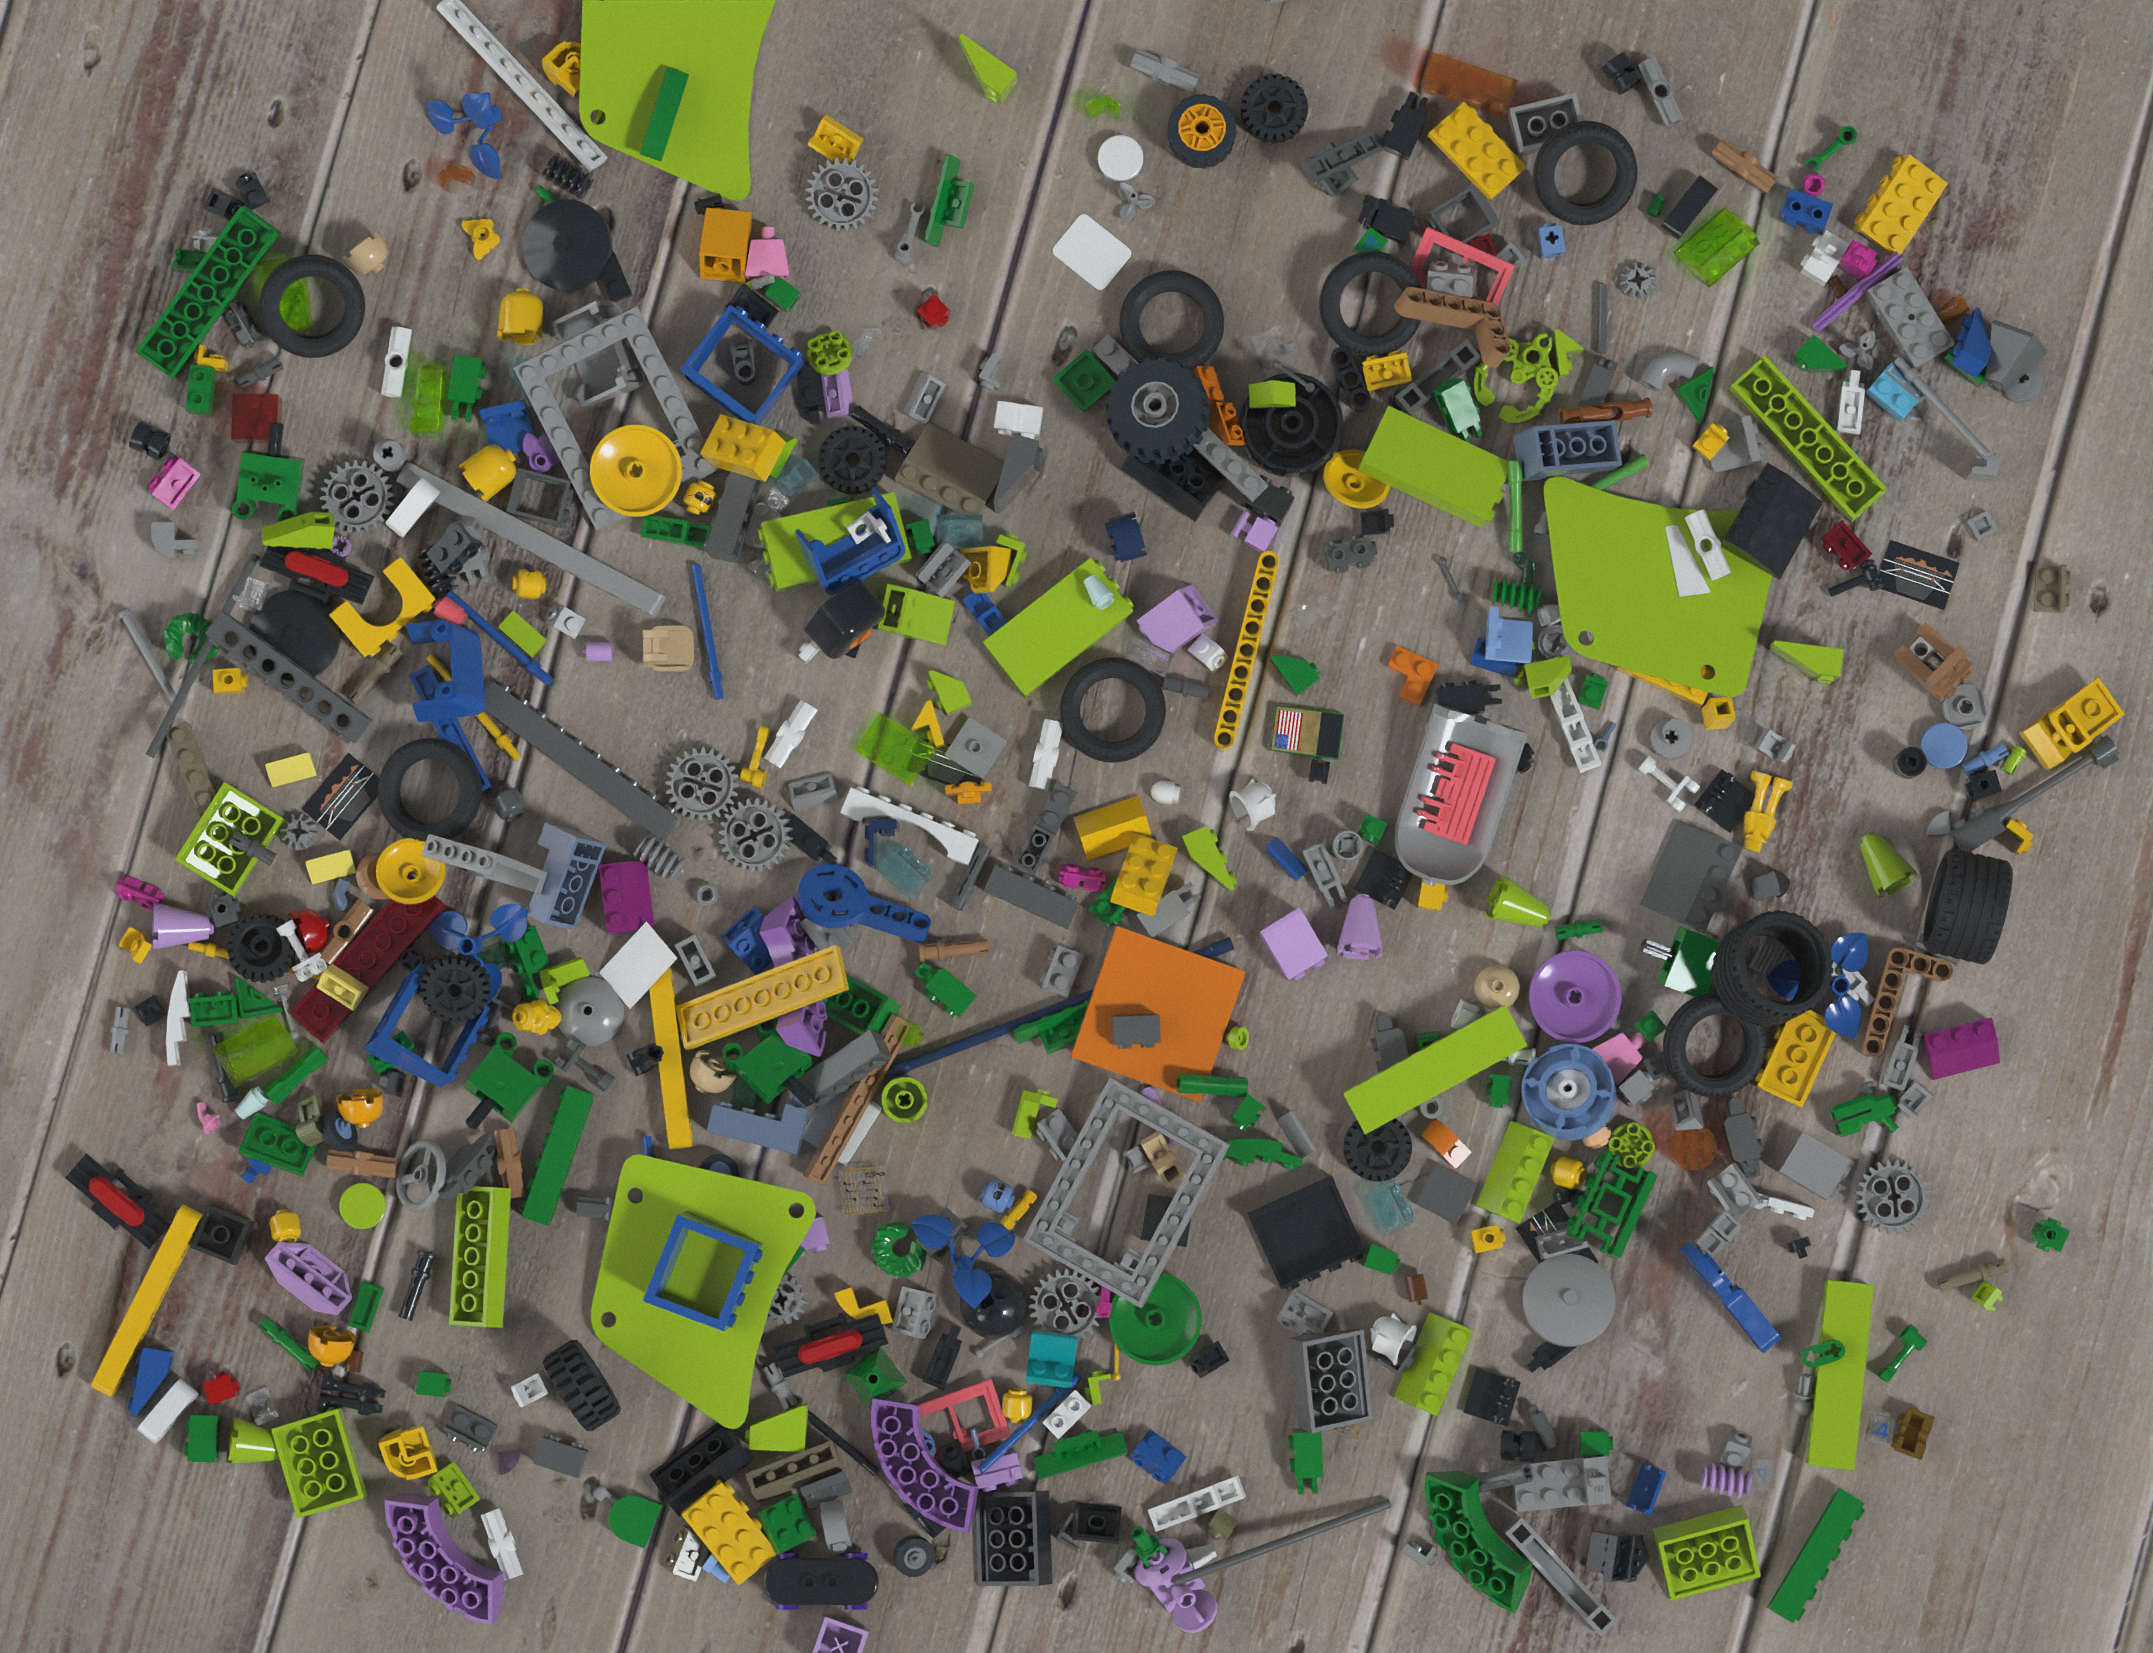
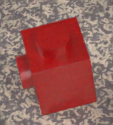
M934 294L917 310L918 315L933 330L938 326L940 328L943 327L950 319L948 317L950 310Z
M225 1371L212 1375L213 1380L202 1383L209 1405L240 1396L238 1391L241 1390L238 1378L233 1377V1374L226 1375Z

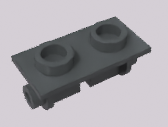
M243 302L230 303V306L225 310L226 314L224 316L232 329H236L238 326L241 327L235 334L242 346L250 349L255 346L254 342L265 341L261 335L260 327L251 318L248 307Z

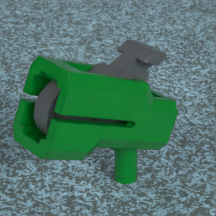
M1873 1081L1862 1083L1857 1096L1853 1100L1830 1107L1840 1138L1861 1131L1863 1124L1872 1121L1877 1123L1883 1122L1892 1133L1895 1132L1899 1126L1889 1116L1895 1114V1109H1898L1894 1096L1884 1094L1876 1097L1870 1089Z

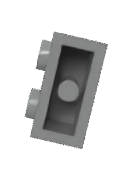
M1432 261L1428 270L1427 290L1472 297L1476 288L1477 266Z
M1638 1070L1619 1084L1616 1089L1617 1093L1630 1107L1637 1102L1640 1104L1644 1103L1653 1095L1651 1090L1655 1087L1652 1085L1654 1080L1648 1072Z

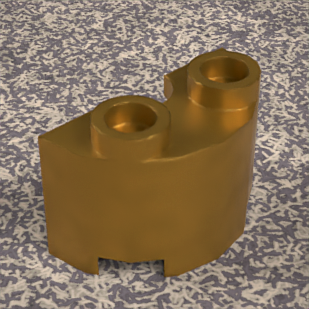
M1908 1408L1905 1413L1900 1412L1896 1422L1899 1429L1897 1434H1893L1890 1447L1894 1448V1451L1922 1460L1927 1438L1931 1432L1935 1417L1912 1408Z

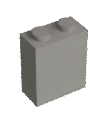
M1800 1132L1777 1172L1823 1200H1828L1829 1197L1833 1199L1839 1190L1837 1183L1840 1178H1845L1851 1169L1849 1163L1851 1160L1805 1132Z

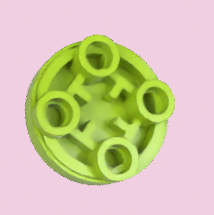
M835 330L830 333H824L808 341L807 359L814 371L823 375H834L844 371L850 365L853 358L852 346L848 339L842 336L840 331Z
M1628 1122L1617 1126L1611 1132L1607 1145L1609 1151L1613 1152L1614 1155L1620 1156L1617 1164L1628 1169L1638 1168L1646 1164L1652 1157L1655 1149L1654 1139L1650 1131L1643 1125L1635 1122Z
M358 1183L350 1186L343 1193L339 1208L342 1218L348 1225L357 1229H369L379 1224L386 1213L387 1201L382 1191L376 1186L368 1183Z

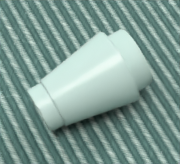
M1091 575L1084 580L1083 583L1094 607L1102 610L1114 602L1113 593L1095 575Z
M259 1086L254 1089L251 1088L235 1109V1112L240 1118L245 1119L267 1106L270 1098Z

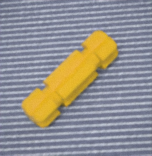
M1027 1189L1022 1195L1023 1198H1019L1008 1211L1009 1215H1005L1000 1223L1008 1230H1011L1016 1224L1015 1221H1019L1030 1208L1029 1204H1033L1038 1196L1030 1189Z

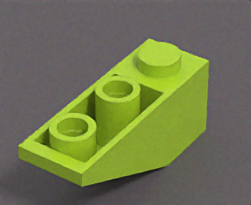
M308 512L262 527L263 545L332 549L335 530L333 513Z
M1205 826L1182 836L1191 860L1229 892L1234 891V884H1237L1233 872H1227L1224 864L1228 861L1223 850L1218 851L1215 843L1219 840L1214 829L1209 830L1208 826Z

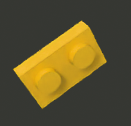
M825 115L814 136L809 140L808 146L834 163L836 157H839L841 163H843L845 157H848L849 163H851L855 159L864 138L828 115Z
M1401 350L1388 353V357L1383 358L1374 355L1365 358L1366 361L1362 362L1364 380L1369 392L1412 383L1407 352L1402 353Z

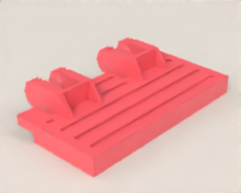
M1452 743L1450 753L1458 755L1459 758L1437 752L1436 758L1455 764L1453 772L1440 766H1432L1431 769L1432 772L1451 778V780L1441 777L1435 794L1436 797L1444 799V802L1427 796H1422L1421 801L1425 804L1439 807V814L1436 815L1424 809H1418L1416 814L1437 822L1435 824L1426 821L1424 831L1468 845L1497 757Z

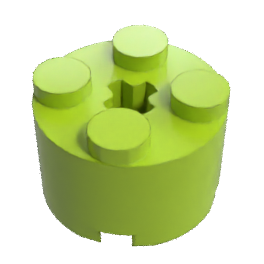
M899 1077L890 1081L884 1088L881 1100L882 1107L886 1115L892 1120L902 1124H910L919 1120L925 1114L928 1107V1094L924 1086L916 1079ZM907 1094L910 1095V1105L905 1104L901 1106L899 1097L901 1095L904 1097Z

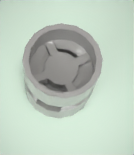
M1343 831L1334 839L1332 853L1341 862H1352L1362 852V839L1353 831Z

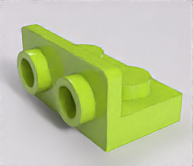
M452 1462L427 1480L429 1491L433 1496L439 1497L443 1511L446 1515L451 1516L452 1519L480 1500V1497L455 1462Z

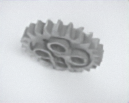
M836 157L835 164L828 159L826 160L827 167L819 164L818 167L821 172L819 173L814 170L812 174L815 179H808L807 181L812 187L805 189V191L811 193L805 200L812 201L813 203L808 207V210L815 209L816 212L813 218L820 215L819 224L827 221L828 229L833 224L836 225L837 231L840 230L841 225H844L845 230L849 231L850 224L857 229V221L865 224L866 219L864 216L866 215L870 218L873 216L869 209L877 208L872 203V201L879 200L878 196L873 195L874 192L879 190V187L872 186L877 179H869L868 176L872 171L864 172L865 164L857 167V159L852 164L849 163L848 157H845L843 163L840 162L839 157ZM833 173L839 174L842 178L841 184L834 185L830 181V175ZM853 182L862 184L863 191L857 194L852 191L851 184ZM827 185L836 191H840L843 188L846 190V195L861 199V203L849 197L840 199L839 193L826 190L823 186ZM825 194L832 196L833 205H824L822 196ZM845 203H851L854 206L855 211L853 214L848 215L843 211Z
M354 460L353 466H350L346 461L345 469L337 465L338 473L335 474L330 471L332 479H324L328 487L320 489L326 493L325 496L320 497L321 501L326 502L321 508L329 510L327 513H333L334 524L340 523L339 530L341 531L347 526L349 534L353 532L354 528L358 535L361 534L362 528L367 533H370V526L372 525L374 528L379 529L378 521L386 523L383 515L391 516L387 507H394V504L389 499L395 498V495L388 492L394 487L392 484L386 485L390 478L388 476L381 478L384 471L380 469L375 472V464L368 468L367 461H363L361 466H359L357 460ZM360 476L366 477V484L362 487H357V478ZM371 486H375V489L366 492ZM342 488L347 489V496L344 499H337V491ZM355 493H358L359 495H361V496H360V499H361L360 502H357L356 500H354V499H355V496H354ZM373 495L378 496V503L375 506H369V497ZM350 502L349 504H347V505L345 506V508L340 509V506H341V505ZM351 508H359V515L356 518H349L348 512Z
M702 747L701 753H698L693 748V755H689L684 751L685 759L682 760L677 756L676 759L679 764H670L674 772L666 773L671 778V781L665 782V785L671 786V789L667 790L666 794L673 795L669 802H677L674 808L676 811L683 808V817L690 813V820L692 821L696 815H698L700 822H703L704 816H707L712 821V814L715 813L720 818L721 809L727 813L729 812L726 807L727 803L730 805L735 804L731 800V796L738 797V794L733 789L739 788L740 785L734 783L733 780L738 779L739 775L732 774L736 769L735 766H727L731 761L729 758L722 761V752L714 756L715 750L713 748L709 754L706 753L705 747ZM694 764L701 767V772L697 776L689 774V768ZM715 771H720L723 774L722 780L718 783L711 781V774ZM687 777L698 782H702L705 779L708 785L720 787L722 791L718 792L707 787H703L700 790L697 784L685 782L683 778ZM687 786L694 788V794L690 798L682 796V790ZM707 793H714L716 795V801L711 805L704 803V797Z
M756 798L755 803H753L752 799H747L746 805L739 801V809L734 806L730 807L733 814H724L728 821L720 822V824L725 827V830L718 831L719 834L724 835V839L720 840L719 843L726 844V847L721 851L730 853L726 859H735L734 867L742 864V871H746L750 867L751 873H755L757 867L760 872H765V865L769 870L773 869L772 862L777 865L781 864L779 856L787 857L783 850L791 849V846L786 844V842L793 839V837L787 835V832L793 830V828L786 827L785 825L790 819H782L785 811L776 812L778 805L774 804L770 807V800H765L762 805L761 798ZM759 814L765 817L763 826H759L757 823ZM739 824L745 827V833L742 836H739L736 831ZM771 825L774 827L771 831L758 835L757 839H751L742 845H738L739 841L753 836L755 832L763 831ZM770 834L775 838V844L772 847H769L766 843V838ZM750 844L755 849L752 857H749L746 853V848Z
M1885 1160V1167L1880 1162H1877V1170L1869 1167L1870 1175H1861L1865 1182L1857 1183L1862 1188V1191L1855 1192L1856 1195L1861 1196V1199L1855 1201V1204H1862L1863 1206L1858 1210V1213H1866L1863 1221L1871 1219V1228L1879 1225L1878 1232H1882L1886 1228L1887 1234L1890 1235L1893 1228H1895L1896 1233L1901 1234V1227L1906 1232H1909V1224L1917 1227L1916 1219H1925L1921 1212H1929L1924 1203L1931 1202V1200L1925 1198V1195L1931 1193V1191L1924 1190L1923 1188L1928 1184V1181H1920L1923 1173L1914 1174L1917 1167L1913 1166L1907 1169L1908 1162H1904L1900 1166L1899 1160H1895L1893 1166H1891L1890 1161ZM1888 1177H1892L1893 1193L1898 1194V1199L1894 1201L1898 1213L1897 1218L1894 1217L1893 1201L1888 1200V1195L1892 1193ZM1901 1177L1908 1181V1187L1904 1191L1900 1190L1897 1186V1181ZM1877 1181H1882L1885 1184V1191L1882 1194L1877 1193L1874 1189ZM1905 1200L1909 1201L1912 1205L1911 1211L1907 1214L1901 1210V1203ZM1881 1204H1886L1889 1208V1213L1885 1217L1880 1216L1878 1213V1207Z
M1065 1269L1064 1275L1061 1276L1060 1272L1056 1270V1277L1054 1278L1048 1273L1049 1281L1045 1282L1040 1279L1042 1287H1034L1035 1291L1038 1292L1037 1296H1030L1031 1299L1036 1301L1035 1304L1029 1305L1030 1308L1036 1311L1030 1317H1037L1038 1319L1033 1325L1041 1324L1042 1328L1040 1331L1042 1332L1047 1331L1049 1333L1071 1336L1080 1335L1085 1340L1084 1332L1088 1331L1093 1334L1091 1325L1099 1326L1098 1322L1095 1321L1096 1317L1101 1318L1096 1315V1304L1101 1296H1096L1095 1293L1099 1290V1287L1092 1289L1093 1280L1085 1282L1086 1276L1077 1277V1271H1074L1071 1276L1068 1269ZM1068 1284H1074L1078 1289L1076 1296L1072 1298L1067 1297L1064 1293V1288ZM1056 1288H1059L1067 1303H1073L1070 1309L1078 1321L1077 1325L1073 1324L1066 1310H1060L1062 1302L1055 1292ZM1049 1295H1053L1057 1299V1306L1053 1309H1048L1044 1305V1299ZM1080 1304H1085L1089 1308V1314L1084 1318L1078 1317L1075 1312L1076 1307ZM1058 1316H1066L1068 1318L1069 1325L1067 1328L1059 1329L1056 1326L1055 1320Z

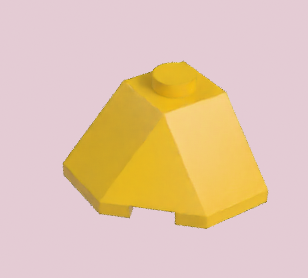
M985 546L960 549V554L971 562L970 566L961 576L969 581L971 584L970 588L974 593L994 592L1010 573L1011 549Z

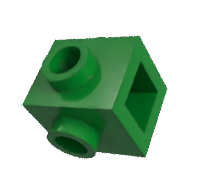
M2048 1217V1220L2043 1219L2039 1223L2036 1222L2031 1231V1235H2033L2031 1241L2037 1243L2036 1248L2049 1253L2050 1249L2055 1252H2061L2070 1231L2060 1227L2061 1222ZM2048 1231L2050 1232V1238L2047 1237Z

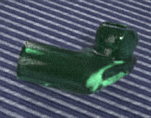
M1524 552L1514 553L1512 561L1522 571L1521 582L1532 584L1534 562Z

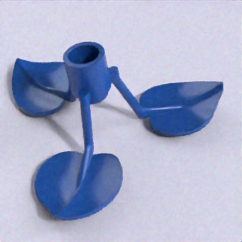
M469 92L465 94L462 98L464 112L468 116L458 119L453 118V110L446 102L438 99L428 101L426 106L429 119L434 128L442 134L453 132V123L470 119L478 128L486 129L478 139V145L471 146V159L475 167L485 176L493 179L501 178L500 159L497 151L490 144L483 143L487 134L493 130L492 125L502 120L501 110L496 105H491L490 92Z
M506 904L498 907L490 917V923L496 930L479 937H467L464 935L468 928L467 921L461 913L456 911L441 913L429 926L431 934L442 947L449 950L459 949L463 955H471L473 959H478L481 962V967L484 966L486 968V974H489L491 983L490 995L486 1004L492 1001L498 994L502 985V972L497 964L488 963L484 965V961L477 956L482 949L481 941L498 933L501 939L506 942H515L521 939L527 929V909L523 905Z
M1865 933L1843 935L1832 944L1830 949L1831 959H1833V962L1839 963L1837 967L1839 976H1832V982L1829 983L1830 988L1828 991L1832 994H1837L1835 998L1836 1003H1831L1827 1006L1824 1020L1831 1031L1851 1039H1855L1859 1032L1861 1009L1853 997H1844V994L1850 989V983L1845 978L1846 975L1843 973L1842 967L1848 972H1856L1864 967L1868 958L1867 934ZM1785 960L1779 963L1767 976L1770 987L1782 997L1793 999L1798 989L1799 969L1795 960Z
M925 1215L917 1218L910 1225L918 1240L930 1249H940L948 1241L952 1257L951 1263L954 1264L952 1268L954 1286L966 1303L974 1309L977 1308L981 1301L990 1293L992 1280L985 1271L980 1269L972 1270L973 1264L984 1249L990 1257L1006 1255L1015 1242V1233L1012 1229L1008 1230L998 1223L982 1225L976 1234L977 1241L981 1246L970 1258L967 1255L956 1257L953 1240L949 1237L953 1232V1225L946 1218L940 1215Z

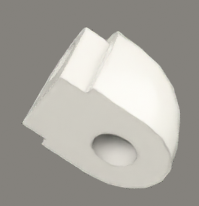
M1158 781L1152 786L1151 796L1155 802L1166 805L1178 804L1180 786L1175 785V782Z
M1460 999L1451 1021V1027L1459 1029L1478 1019L1481 1015L1479 1013L1480 1007Z

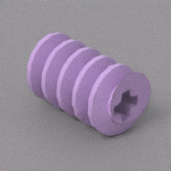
M1711 1463L1708 1468L1706 1464L1701 1480V1490L1704 1491L1706 1486L1710 1485V1493H1713L1715 1488L1718 1487L1719 1495H1722L1725 1489H1727L1729 1497L1736 1491L1738 1499L1743 1494H1746L1747 1498L1752 1481V1472L1747 1471L1745 1476H1743L1742 1469H1738L1734 1474L1733 1467H1729L1725 1472L1724 1465H1720L1716 1470L1715 1463Z

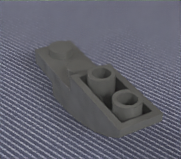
M1059 782L1055 784L1014 863L1015 866L1035 875L1078 792Z

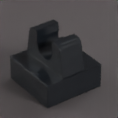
M156 995L135 1006L147 1027L168 1015Z
M390 1071L388 1078L379 1076L378 1085L386 1087L385 1094L402 1097L407 1075Z

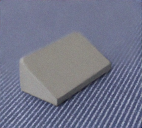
M921 373L902 414L927 425L946 384L930 374Z
M832 773L788 783L790 798L795 811L838 800Z
M1685 1089L1669 1098L1674 1125L1677 1131L1703 1128L1698 1099L1694 1093Z
M1290 1111L1278 1119L1279 1125L1300 1158H1304L1316 1150L1315 1145L1294 1111Z

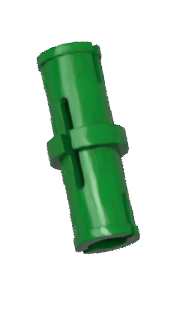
M1600 918L1585 922L1577 920L1574 921V924L1554 926L1555 932L1565 931V933L1555 934L1557 941L1571 937L1579 939L1583 938V935L1603 933L1602 927L1592 928V926L1602 925Z

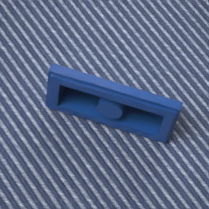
M1478 638L1470 664L1508 677H1514L1518 662L1486 660V640Z
M1275 838L1265 847V850L1294 881H1298L1308 871L1306 866L1279 838Z

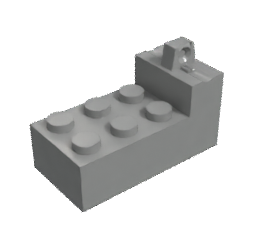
M1604 1455L1531 1462L1529 1464L1534 1475L1532 1482L1513 1485L1516 1512L1612 1503L1607 1456Z

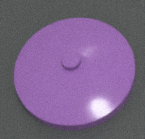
M1584 951L1562 952L1546 960L1535 972L1529 987V1007L1534 1020L1546 1034L1566 1043H1583L1601 1036L1615 1022L1621 1006V988L1616 974L1601 958Z

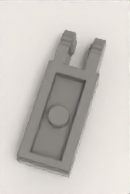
M1323 841L1302 850L1301 852L1320 892H1323L1330 909L1335 907L1334 900L1328 892L1330 888L1336 886L1340 900L1343 903L1348 901L1341 885L1342 881Z
M1903 1024L1899 1038L1895 1042L1881 1083L1902 1092L1905 1091L1923 1033V1030L1917 1029L1913 1036L1912 1045L1904 1043L1909 1032V1025Z

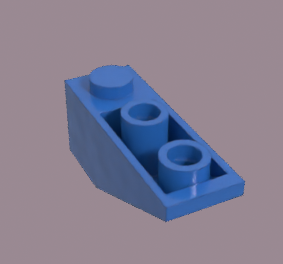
M1978 307L1971 314L1967 313L1961 323L1964 327L1957 336L1959 342L1952 352L1955 355L1952 365L1975 378L1987 365L1992 350L1982 312Z
M143 1347L142 1351L138 1352L136 1364L139 1365L138 1374H134L132 1388H135L134 1396L130 1397L128 1402V1411H131L130 1416L138 1417L168 1378L174 1352L150 1347Z

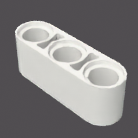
M422 477L385 524L403 539L441 491Z
M180 1378L143 1420L137 1430L154 1445L157 1444L199 1393Z

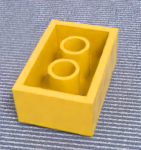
M720 414L700 454L714 467L766 482L786 442L772 429Z
M1134 833L1110 902L1154 917L1178 848Z

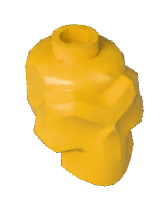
M542 999L518 1004L512 1013V1022L518 1031H526L538 1035H543L548 1029L555 1028L562 1018L557 1008L547 1005V1002Z

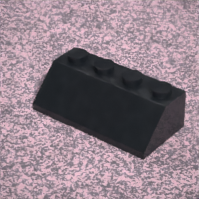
M717 1422L649 1475L665 1501L680 1517V1513L717 1484V1480L720 1479L722 1483H725L754 1460L735 1432Z

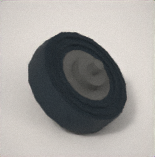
M907 1536L901 1539L894 1548L893 1561L895 1567L908 1577H919L925 1574L934 1563L935 1553L933 1547L926 1538L921 1536Z

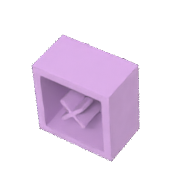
M826 1615L812 1653H862L870 1630Z

